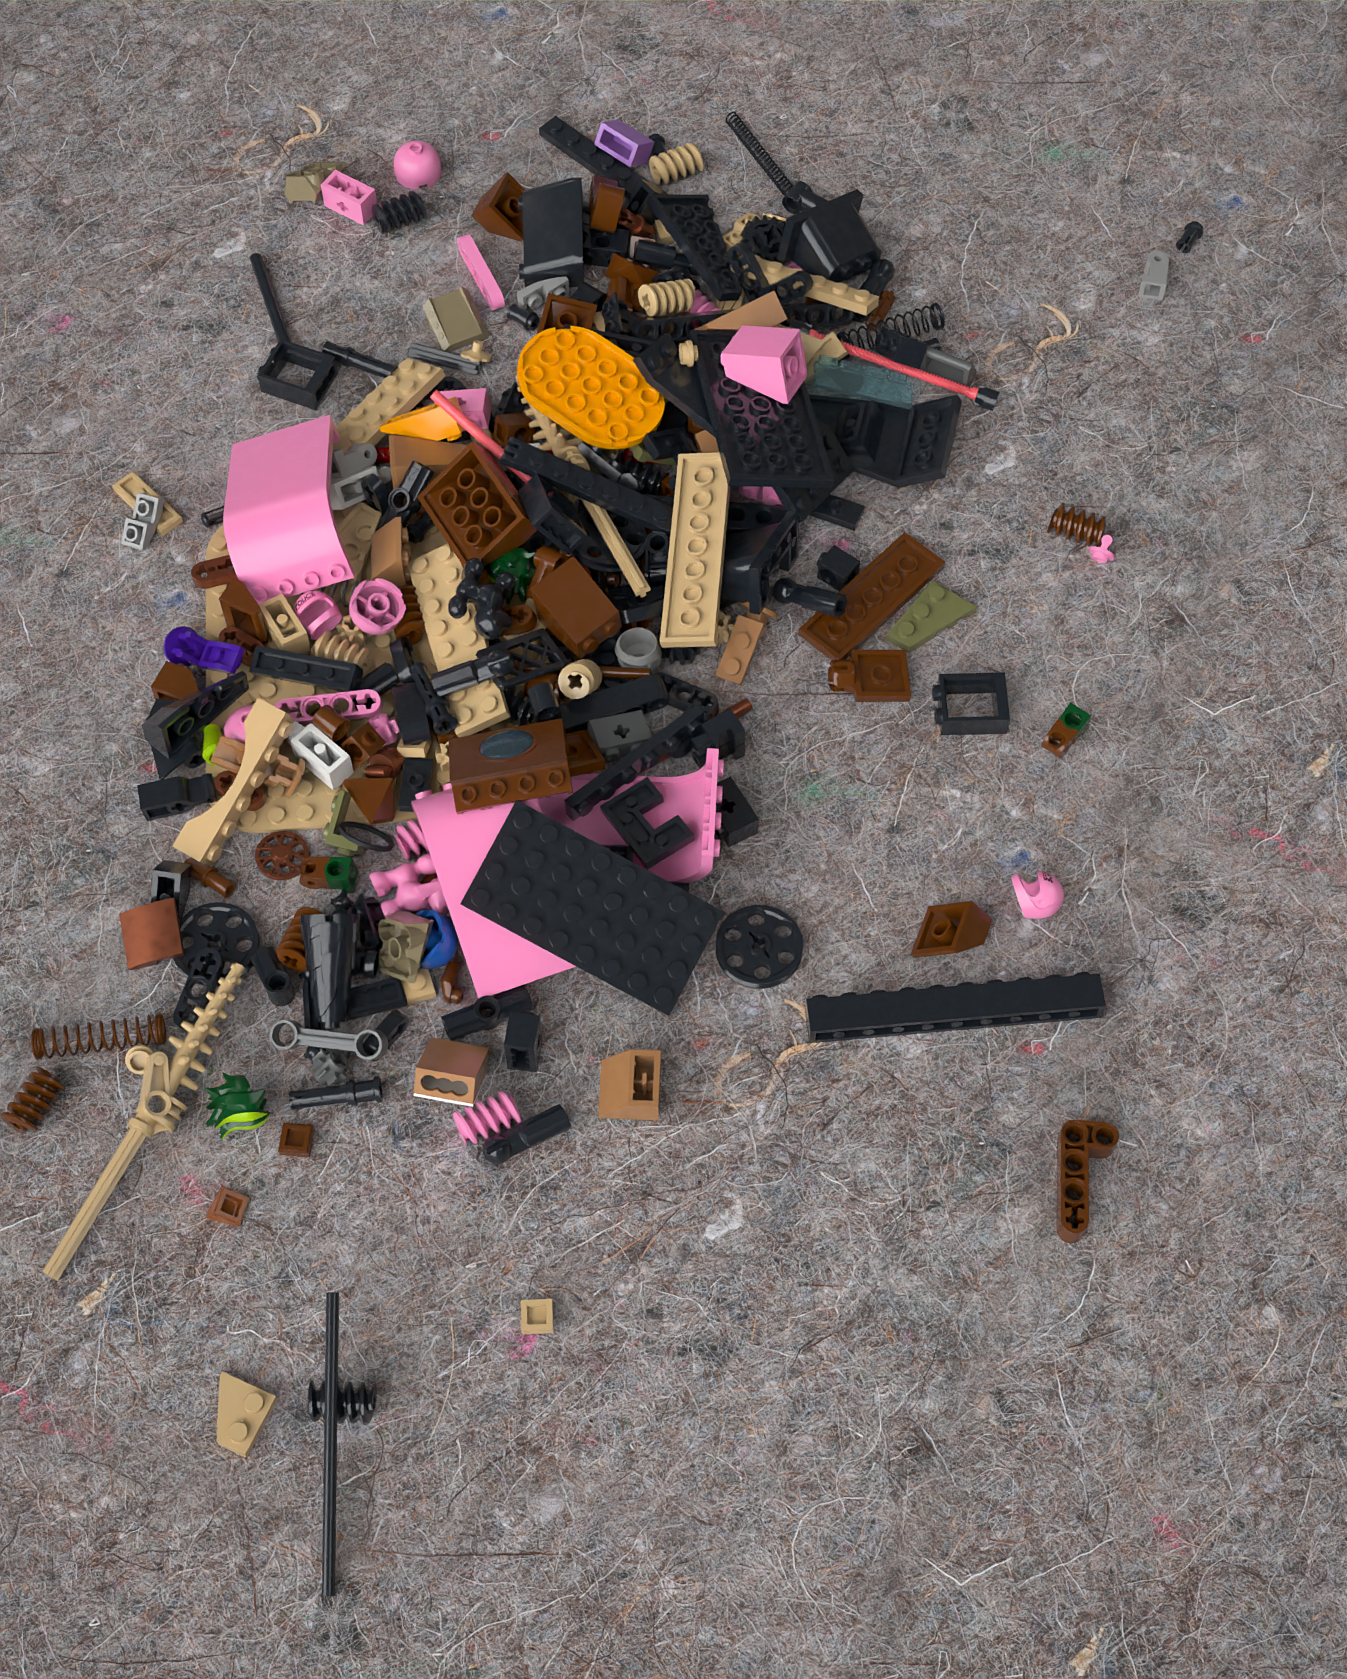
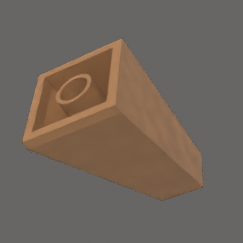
M390 435L389 452L393 488L399 487L413 460L434 471L429 482L430 484L468 445ZM407 496L403 500V506L407 503Z

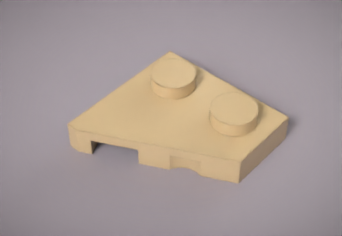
M221 1372L217 1422L218 1445L247 1458L278 1401L277 1397L225 1372Z

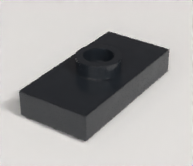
M830 494L810 516L855 531L864 513L865 506Z
M405 758L399 811L414 812L411 801L416 800L415 795L431 790L433 759Z
M394 977L351 988V997L348 999L346 1009L348 1019L353 1020L405 1007L406 1001L400 979Z

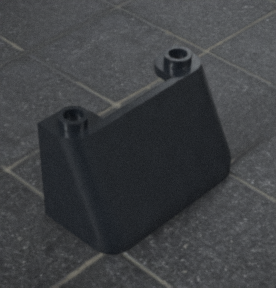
M572 177L524 190L523 196H518V209L523 211L524 264H519V278L524 279L525 287L546 279L566 276L569 279V287H579L584 283L582 177Z

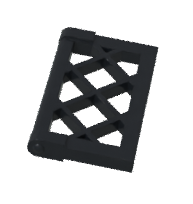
M544 628L481 649L476 653L477 658H480L498 649L508 651L519 646L524 648L522 656L510 652L514 660L520 662L519 670L513 669L509 673L516 677L508 680L504 676L493 678L492 681L501 692L563 669L569 665L566 656L559 650ZM540 640L544 648L530 642ZM527 649L542 654L541 661L538 662L527 658ZM545 656L553 658L555 662L549 665L544 664ZM524 664L538 668L527 673L522 672Z

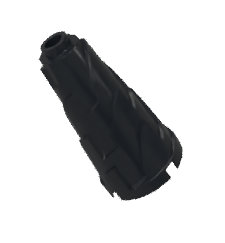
M300 915L306 968L309 970L311 998L314 1000L317 1022H322V1028H340V1022H345L348 999L351 997L352 969L355 968L356 946L360 933V915Z

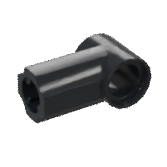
M797 181L783 197L782 204L788 212L798 214L800 211L803 212L828 200L814 194L811 187L805 182Z
M385 662L363 678L357 679L354 691L369 689L376 691L381 696L390 690L392 686L399 684L400 678L393 666ZM367 698V703L358 704L356 699H353L357 710L356 705H365L367 709H371L372 704L376 703L372 698Z
M263 946L255 950L250 960L268 994L269 1000L276 1006L290 1004L295 997V991L290 977L279 961L273 946ZM279 986H284L281 990H275Z

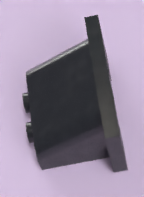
M856 189L788 217L777 260L783 265L793 261L807 273L814 276H823L826 280L836 283L848 280L871 269L872 264L880 259L881 250L859 215L864 194Z
M788 510L779 523L734 533L725 541L720 598L742 603L749 602V613L760 615L769 601V577L778 564L779 569L789 571L798 558L799 512Z

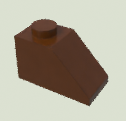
M168 661L165 662L151 685L155 700L173 699L177 701L199 691L191 669L184 664H174Z

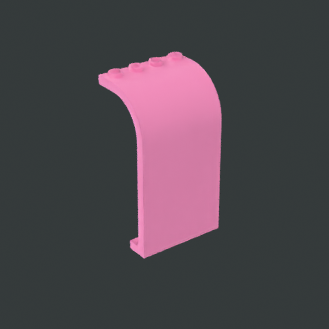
M331 415L232 444L223 513L224 532L230 558L238 580L244 583L258 604L279 594H283L287 598L354 578L355 572L341 542L330 500L333 443L340 442V436Z
M707 748L706 763L696 772L676 777L637 776L630 784H624L618 788L611 798L596 804L589 814L583 817L580 816L574 821L566 814L564 800L596 778L600 773L571 777L573 793L550 796V798L543 797V799L537 798V802L542 814L600 845L628 846L603 815L600 805L648 777L663 795L664 802L643 814L645 819L653 829H656L679 815L695 837L693 842L649 868L648 871L668 882L690 883L707 876L712 870L713 857H719L720 839H714L715 830H720L721 813L716 812V803H722L723 786H717V777H723L724 760L718 759L719 749ZM633 853V863L646 869Z
M451 783L443 785L444 791L435 794L432 793V790L416 794V800L411 801L430 852L478 999L482 996H491L576 967L460 905L514 803L457 814ZM537 799L521 801L541 813Z

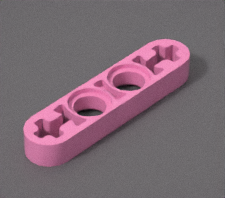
M470 234L458 237L457 245L460 254L490 309L494 311L505 307L502 292Z
M366 689L279 700L274 706L282 711L288 707L290 711L294 712L299 711L298 705H301L300 710L303 717L300 718L297 712L289 713V715L299 724L309 725L312 723L314 716L307 715V708L313 703H318L321 707L330 705L334 708L338 701L346 700L349 702V708L346 712L340 714L347 720L377 716L383 708V703L376 691ZM367 698H372L376 702L372 704L371 709H367L365 705H356L358 711H355L353 699H356L358 704L367 703Z

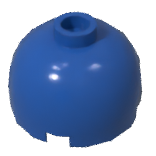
M432 909L431 911L421 910L416 914L417 916L434 920L420 967L434 969L445 966L454 957L459 946V939L453 921L450 917Z

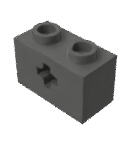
M642 710L589 720L586 730L605 759V762H613L621 757H625L652 737Z

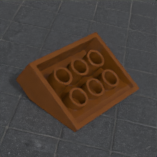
M471 442L417 496L463 567L471 558H478L485 566L524 544L537 531L529 520L517 489L489 450L474 442Z

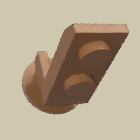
M741 602L739 604V607L747 611L745 617L738 615L715 674L716 677L738 685H742L760 638L764 639L766 635L768 619L777 620L778 616L776 612L768 607H764L760 615L749 613V602Z
M220 736L210 763L238 774L245 752V744ZM278 754L276 760L268 766L262 785L272 789L278 784L286 786L284 797L289 798L294 794L302 779L306 762L300 758L294 764L288 761L289 758Z

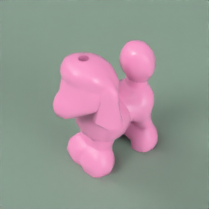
M430 854L421 856L413 864L405 863L394 870L385 872L375 871L369 874L379 898L386 897L392 887H398L395 899L387 900L380 904L385 917L396 911L418 912L423 909H432L443 914L447 913L448 906L439 879L435 878L425 884L418 882L419 875L436 873Z

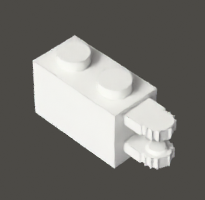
M371 466L343 478L331 479L330 500L332 510L345 509L365 500L361 482L370 474H375L386 484L392 479L391 469L389 467L378 468Z
M294 721L293 730L287 737V743L291 745L295 758L297 760L300 758L304 759L306 762L305 767L334 791L345 779L354 773L350 755L312 723L303 727Z

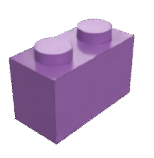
M619 119L601 122L594 145L629 167L647 164L654 141Z

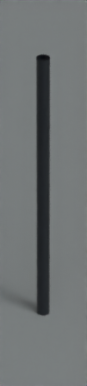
M339 1292L326 1293L322 1597L335 1596Z

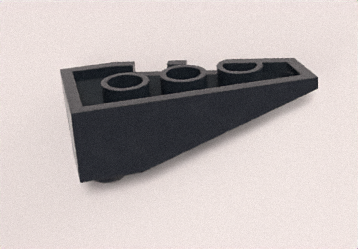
M244 671L238 672L162 707L155 714L149 715L141 725L145 740L170 759L249 690L247 674Z

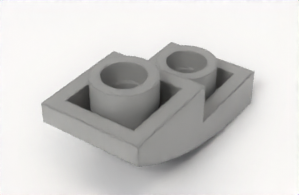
M566 276L546 279L517 292L518 306L530 312L533 309H537L541 304L546 303L548 293L567 298L570 297L569 279Z
M137 492L132 518L125 519L121 544L146 550L157 528L165 499Z

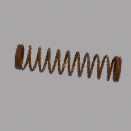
M157 1013L154 1020L157 1042L151 1026V1017L149 1014L147 1016V1044L142 1039L139 1017L136 1016L135 1045H138L140 1039L142 1045L148 1046L151 1038L157 1046L166 1043L165 1021L161 1013ZM123 1018L125 1030L123 1047L120 1046L117 1039L115 1020H111L113 1031L111 1048H108L104 1037L103 1021H99L101 1033L99 1050L94 1045L91 1023L88 1022L89 1042L87 1051H84L82 1047L79 1024L76 1023L77 1044L75 1053L70 1048L67 1026L64 1024L65 1046L63 1054H60L56 1044L55 1027L52 1026L53 1048L51 1056L48 1055L44 1046L43 1029L41 1027L33 1028L31 1032V1046L34 1058L41 1060L45 1054L47 1058L51 1059L55 1050L60 1057H64L67 1049L71 1055L75 1056L79 1047L84 1054H88L91 1045L97 1053L101 1051L103 1044L108 1051H112L115 1042L120 1050L125 1048L127 1041L133 1047L128 1034L127 1019Z

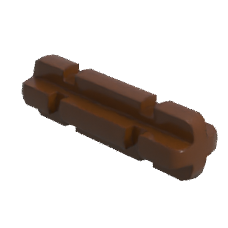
M883 291L878 306L872 310L871 315L865 322L866 326L869 323L876 325L878 320L884 321L896 299L893 291ZM870 325L869 331L875 332V327Z

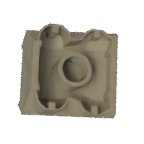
M314 162L302 167L301 170L286 174L284 195L291 204L295 201H312L315 204L322 196L321 184L334 170L343 173L347 166L346 162Z
M462 286L458 290L439 297L428 298L423 305L430 331L435 333L437 343L444 351L452 352L473 344L475 340L482 341L490 336L469 290Z
M396 911L382 919L378 925L379 936L383 941V947L379 951L380 972L407 983H415L434 920H428L412 914V911Z

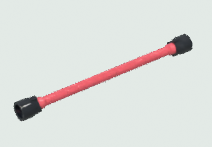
M794 318L789 326L791 329H800V332L820 340L826 337L813 330V325ZM841 341V344L851 356L863 358V360L866 359V361L869 360V362L872 361V363L875 362V364L878 363L881 366L884 365L885 368L887 367L903 374L906 373V375L909 374L912 377L915 376L919 380L927 381V383L930 382V384L933 383V385L936 384V386L955 391V393L958 392V394L961 393V395L964 394V396L967 395L969 399L974 400L973 405L990 411L994 409L1000 393L997 390L982 385L979 388L974 386L969 388V386L957 384L953 380L941 378V376L938 377V375L935 376V374L923 372L922 369L891 361L882 355L880 356V354L877 355V353L874 354V352L871 353V351Z

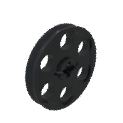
M587 509L579 512L578 515L588 538L571 553L573 557L586 567L608 573L622 572L610 549L606 547V542L597 526L587 521L592 519ZM606 510L613 524L614 522H622L626 525V527H618L614 524L638 565L645 555V540L647 537L645 528L640 524ZM633 539L638 541L640 544L632 545L628 543L627 540ZM596 552L600 557H591L587 553Z
M207 903L192 909L179 921L182 938L188 936L194 938V944L189 948H184L185 956L173 958L177 968L186 978H188L190 973L189 966L195 960L198 952L204 948H211L209 941H220L222 947L213 946L212 948L222 954L225 962L238 963L245 968L240 978L253 966L250 957L255 953V950L260 948V937L253 919L243 909L229 903ZM203 915L213 917L211 924L208 926L198 925V919ZM231 917L242 919L240 925L236 928L227 927V920ZM249 940L252 942L249 950L241 952L236 949L240 941ZM213 955L211 959L204 960L207 970L210 965L215 966L216 964ZM199 972V974H198V975L204 976V977L207 978L208 980L211 979V976H209V975L206 974V973H205V975H204L203 973H201V972ZM228 973L221 974V977L225 979ZM198 982V983H196V984H199V985L206 986V984H205L204 982Z
M751 905L738 909L722 922L717 932L716 958L721 969L731 980L748 988L766 989L782 984L796 972L802 959L803 939L799 927L789 915L771 906ZM753 915H759L763 917L765 922L761 926H753L748 920ZM785 926L790 929L791 934L788 937L781 938L775 934V929ZM729 930H737L741 937L736 941H729L726 939L725 933ZM754 942H757L759 945L764 944V951H761L759 948L754 950ZM782 952H788L792 954L794 960L789 964H783L777 957ZM731 956H739L744 962L739 967H732L728 964L727 960ZM758 967H765L770 971V975L765 979H759L754 975V970Z

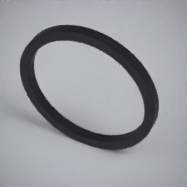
M346 821L342 822L338 828L343 837L361 847L380 852L391 851L394 847V841L388 835L371 826ZM355 827L374 833L384 839L388 846H377L363 842L350 835L344 828Z

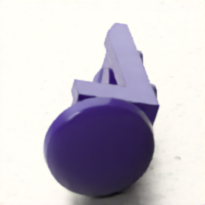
M187 626L172 629L166 635L163 644L164 654L171 663H181L186 666L193 664L201 669L235 674L236 669L241 665L242 654L245 650L240 646L230 643L207 640Z

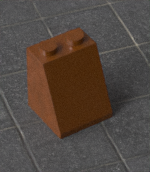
M571 557L530 589L538 620L579 659L583 658L586 654L594 652L600 643L608 637L614 636L622 627L619 611L574 557Z

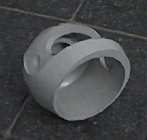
M632 628L625 631L617 640L615 653L618 656L621 667L651 668L652 672L660 665L662 659L661 644L651 631L644 628Z

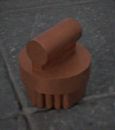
M384 747L370 757V766L365 768V775L367 777L394 779L403 769L404 757L401 756V753H398L395 747Z

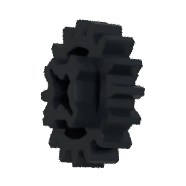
M763 215L761 220L754 216L752 221L748 220L740 236L743 238L740 242L748 244L754 255L759 256L761 259L781 263L777 260L784 232L782 228L784 222L777 224L776 217L774 216L771 220H768L766 215Z

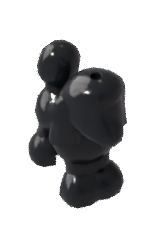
M471 558L464 565L461 575L462 581L456 588V595L449 600L448 611L453 618L460 619L467 612V604H475L478 608L474 616L476 630L483 638L494 640L500 636L502 630L513 626L512 618L502 611L504 600L511 595L512 589L515 587V577L509 572H501L494 584H480L478 582L484 569V563L478 558Z

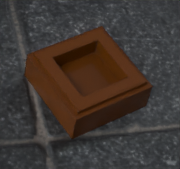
M283 1123L278 1149L279 1155L310 1157L314 1126Z

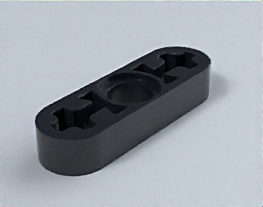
M204 948L196 955L173 1014L174 1022L184 1031L186 1030L181 1026V1023L185 1021L182 1019L183 1014H189L191 1011L195 1018L193 1021L188 1020L187 1022L193 1025L200 1017L193 1011L196 1006L193 1005L192 1008V1005L187 1003L188 999L196 1004H200V1008L205 1009L210 1002L206 994L208 992L214 994L218 980L225 966L224 957L214 948ZM213 955L216 964L215 966L210 965L207 970L204 960L211 959ZM199 972L203 973L204 975L206 973L209 976H211V979L208 980L204 976L198 974ZM198 982H204L207 986L206 993L201 997H194L192 995L193 986Z

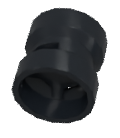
M356 947L355 968L352 969V976L363 974L365 978L375 979L379 967V950L369 949L361 951Z

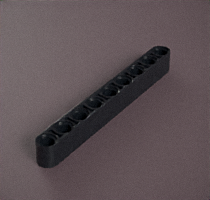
M822 301L781 305L786 317L789 312L794 311L795 319L813 325L812 328L846 325L851 322L854 315L853 311L843 308L842 316L837 319L835 311L838 306ZM735 309L642 317L633 321L630 331L635 338L656 341L665 334L666 324L673 322L674 330L669 334L673 341L689 340V325L693 320L697 319L698 327H701ZM818 309L819 317L812 321L811 313L813 310ZM785 320L780 324L789 328L791 323ZM648 324V335L641 337L640 328Z

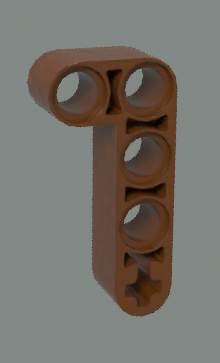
M593 175L589 191V228L614 234L625 192L624 188L618 187L617 180Z
M1069 1120L1062 1126L1057 1139L1056 1230L1060 1239L1066 1243L1071 1244L1080 1241L1088 1227L1089 1158L1104 1159L1111 1156L1119 1140V1132L1111 1123ZM1066 1135H1075L1079 1142H1071L1067 1139ZM1096 1137H1105L1110 1144H1101ZM1066 1163L1076 1164L1079 1170L1072 1171L1068 1169ZM1066 1192H1075L1080 1199L1071 1200L1067 1197ZM1071 1214H1075L1073 1218V1225L1077 1229L1072 1228L1071 1223H1069Z

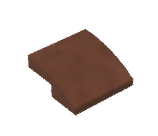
M174 898L145 904L119 914L128 970L158 965V961L185 956L176 900Z

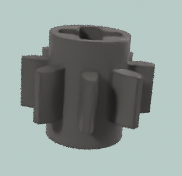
M322 1049L313 1058L315 1062L311 1065V1068H313L312 1073L319 1083L331 1086L335 1082L339 1085L348 1077L346 1074L350 1069L348 1059L341 1051L330 1049L326 1052Z

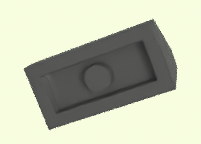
M930 346L927 347L920 370L922 369L923 372L926 371V373L929 372V374L932 373V375L935 374V376L938 375V377L941 376V378L953 380L957 384L960 383V385L963 384V386L966 385L969 388L976 378L977 372L972 363Z

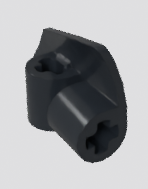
M156 699L149 715L155 714L162 707L175 702V700ZM196 736L170 759L151 745L160 780L165 779L183 763L188 768H196L206 761L202 755L203 746Z

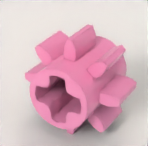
M382 713L367 721L386 741V744L383 746L397 740L395 733L400 732V728L395 717L389 719L387 713Z

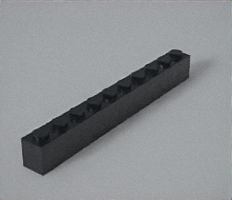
M1080 972L1074 976L1064 977L1053 974L1041 979L1021 977L1016 981L1006 982L995 979L983 984L963 982L957 986L949 987L938 984L925 989L905 987L899 991L891 992L874 990L868 994L847 992L833 997L816 995L806 999L805 1017L809 1043L1102 1018L1106 1003L1100 973Z

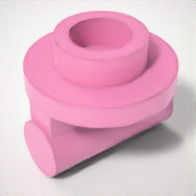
M1110 535L1102 537L1100 547L1091 546L1089 548V553L1092 554L1093 560L1100 563L1114 560L1115 555L1108 551L1112 543Z

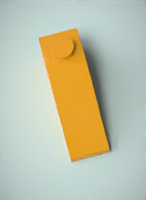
M456 397L448 399L462 412ZM436 403L387 419L379 427L380 431L384 433L434 441L445 438L447 441L455 440L462 436L461 433L464 430L458 422Z

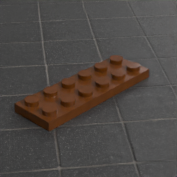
M904 532L838 592L839 594L846 595L847 598L845 613L840 618L817 612L799 628L798 635L830 660H846L850 656L851 650H857L943 570L945 561Z

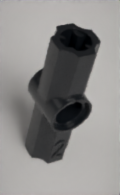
M415 460L412 461L399 487L392 490L389 494V506L376 531L395 517H401L403 528L406 527L410 517L421 508L422 504L417 496L429 484L434 474L432 469ZM407 496V503L403 506V500Z
M523 984L493 997L482 996L477 999L475 1004L441 1016V1020L450 1041H455L480 1030H493L499 1023L509 1019L510 1012L533 1010V1004L528 990ZM484 1009H491L495 1014L491 1017H483L480 1015V1012Z

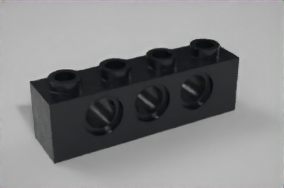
M583 224V256L585 265L608 267L613 253L628 258L630 230L616 228L614 234L591 229L589 225Z

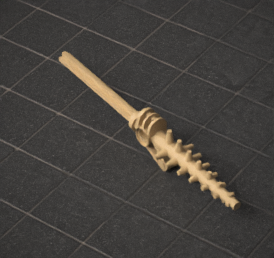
M525 397L522 398V404L528 403L530 406L525 411L526 416L534 415L536 418L529 423L530 428L540 426L542 429L533 435V439H547V442L537 448L544 451L552 450L555 456L590 471L586 459L581 454L579 448L576 447L583 441L579 438L566 440L565 437L571 434L569 431L559 429V424L535 409ZM581 499L635 595L645 597L646 592L651 589L606 510Z
M233 963L226 978L221 977L218 980V983L221 985L216 993L208 992L206 994L210 1002L205 1009L198 1006L194 1008L193 1011L200 1016L194 1025L186 1021L181 1023V1026L189 1032L184 1040L172 1035L169 1037L168 1041L178 1048L169 1063L167 1056L163 1052H155L146 1058L140 1100L135 1110L137 1114L135 1118L131 1117L128 1121L127 1126L130 1129L42 1270V1273L46 1274V1276L56 1281L59 1280L146 1137L151 1138L154 1134L161 1131L171 1133L174 1131L175 1126L173 1124L175 1121H180L179 1115L181 1112H185L187 1107L173 1096L179 1085L192 1090L198 1088V1085L185 1074L189 1067L202 1073L206 1069L195 1057L199 1050L209 1055L213 1052V1049L204 1040L208 1033L216 1037L219 1036L220 1031L213 1024L217 1017L226 1019L228 1015L222 1008L227 1000L232 1002L235 998L231 992L236 983L240 984L242 981L240 976L245 969L242 965ZM151 1097L157 1098L161 1103V1109L158 1113L152 1112L148 1107Z

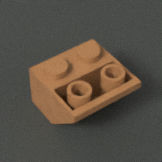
M395 517L371 535L372 581L379 578L392 582L395 586H406L407 582L412 581L408 569L409 560H411V546L408 528H403L401 517Z
M630 1049L601 1060L598 1118L659 1120L661 1050Z

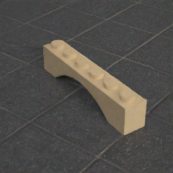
M260 698L256 700L244 721L246 735L245 752L240 770L233 784L212 808L200 816L186 821L172 847L209 867L219 859L223 844L234 833L237 826L236 822L241 813L248 809L253 792L263 783L268 766L276 760L279 754L280 745L291 734L295 721L293 717Z

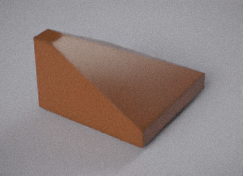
M221 1186L205 1218L240 1226L250 1197Z

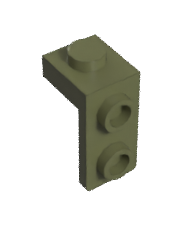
M340 789L338 796H334L331 804V811L333 812L331 822H328L324 828L323 838L325 839V844L330 848L337 849V854L344 857L354 858V854L363 856L365 848L341 836L338 830L340 824L345 821L351 800L349 792Z

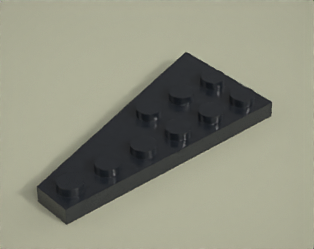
M650 194L647 204L661 221L666 231L672 236L677 246L688 258L690 264L693 265L702 280L710 288L714 297L718 301H738L742 290L736 274L730 269L728 257L725 255L726 245L719 225L713 220V208L708 206L710 200L708 195Z

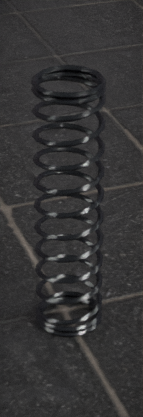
M934 302L930 307L925 305L922 311L916 308L913 314L906 311L904 316L897 314L895 319L888 317L885 322L878 320L876 325L869 323L867 328L860 326L858 331L851 329L848 334L840 332L836 336L840 342L842 338L843 342L854 346L850 337L851 332L854 331L857 334L859 348L863 347L865 349L863 339L859 334L860 329L863 328L866 331L868 346L870 350L874 351V341L869 332L870 325L875 327L877 336L880 332L878 324L882 322L886 328H889L887 321L890 319L894 322V330L897 331V327L898 332H901L896 322L897 317H901L905 334H907V326L911 336L909 324L905 319L906 314H910L912 316L914 332L917 336H920V326L914 316L916 311L921 313V322L926 333H929L930 327L923 313L925 308L930 310L931 323L936 331L944 328L945 317L941 306ZM934 307H936V309H937V311H938V313H939L940 324H941V325H939V323H938V319H937V317H936V315H935ZM914 320H915L916 325H917V328H918V333H917V330H916V327H915ZM847 354L843 359H849L850 354Z

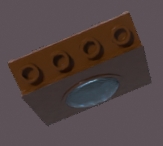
M562 718L449 739L450 782L452 784L456 813L463 814V812L490 809L494 806L515 803L516 800L521 802L537 798L543 799V797L550 798V796L573 793L567 756H570L566 728Z

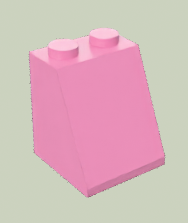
M742 325L721 353V364L724 366L726 377L781 403H789L808 375L800 329Z

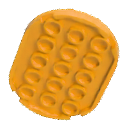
M577 326L555 330V327L549 328L532 337L520 353L517 366V380L525 399L539 412L592 446L604 449H625L642 443L646 433L656 431L664 413V396L645 381L633 362L634 357L594 331Z

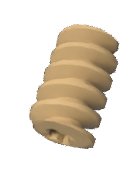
M690 142L686 143L684 147L678 146L675 150L670 149L667 153L662 152L659 153L658 157L655 155L649 159L650 171L657 185L660 184V179L665 184H669V176H671L673 181H677L678 172L682 178H685L687 175L686 169H688L691 175L695 174V166L699 171L704 169L699 149Z
M690 279L645 284L638 291L639 303L650 317L656 314L680 313L682 310L684 312L690 311L695 297L694 285Z
M328 630L316 640L311 649L310 656L354 663L363 669L362 678L369 674L372 664L371 659L368 658L369 649L363 648L359 652V645L355 643L350 647V641L347 639L343 640L340 644L341 637L335 635L331 639V632Z
M581 659L562 669L559 674L558 685L565 696L571 699L583 698L599 687L602 681V673L595 662Z

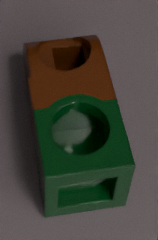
M1070 702L1045 736L1041 746L1061 759L1068 752L1071 745L1089 729L1091 715Z
M307 857L303 860L299 883L310 889H345L347 893L354 894L358 869L352 857Z

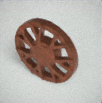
M278 831L267 835L259 842L255 851V861L258 869L263 875L273 880H288L298 876L302 870L303 860L309 857L306 842L299 835L289 831ZM284 837L292 839L288 845L282 844ZM275 839L278 844L271 847L268 842ZM301 845L304 849L297 852L292 850L293 847ZM261 851H270V856L260 857ZM294 857L302 860L299 866L292 863ZM272 861L274 864L273 868L270 871L266 870L264 866ZM288 866L289 873L280 874L279 867Z

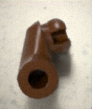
M455 961L448 962L440 980L443 999L449 1004L451 1002L460 1004L463 1000V990L455 988V982L461 970V965Z

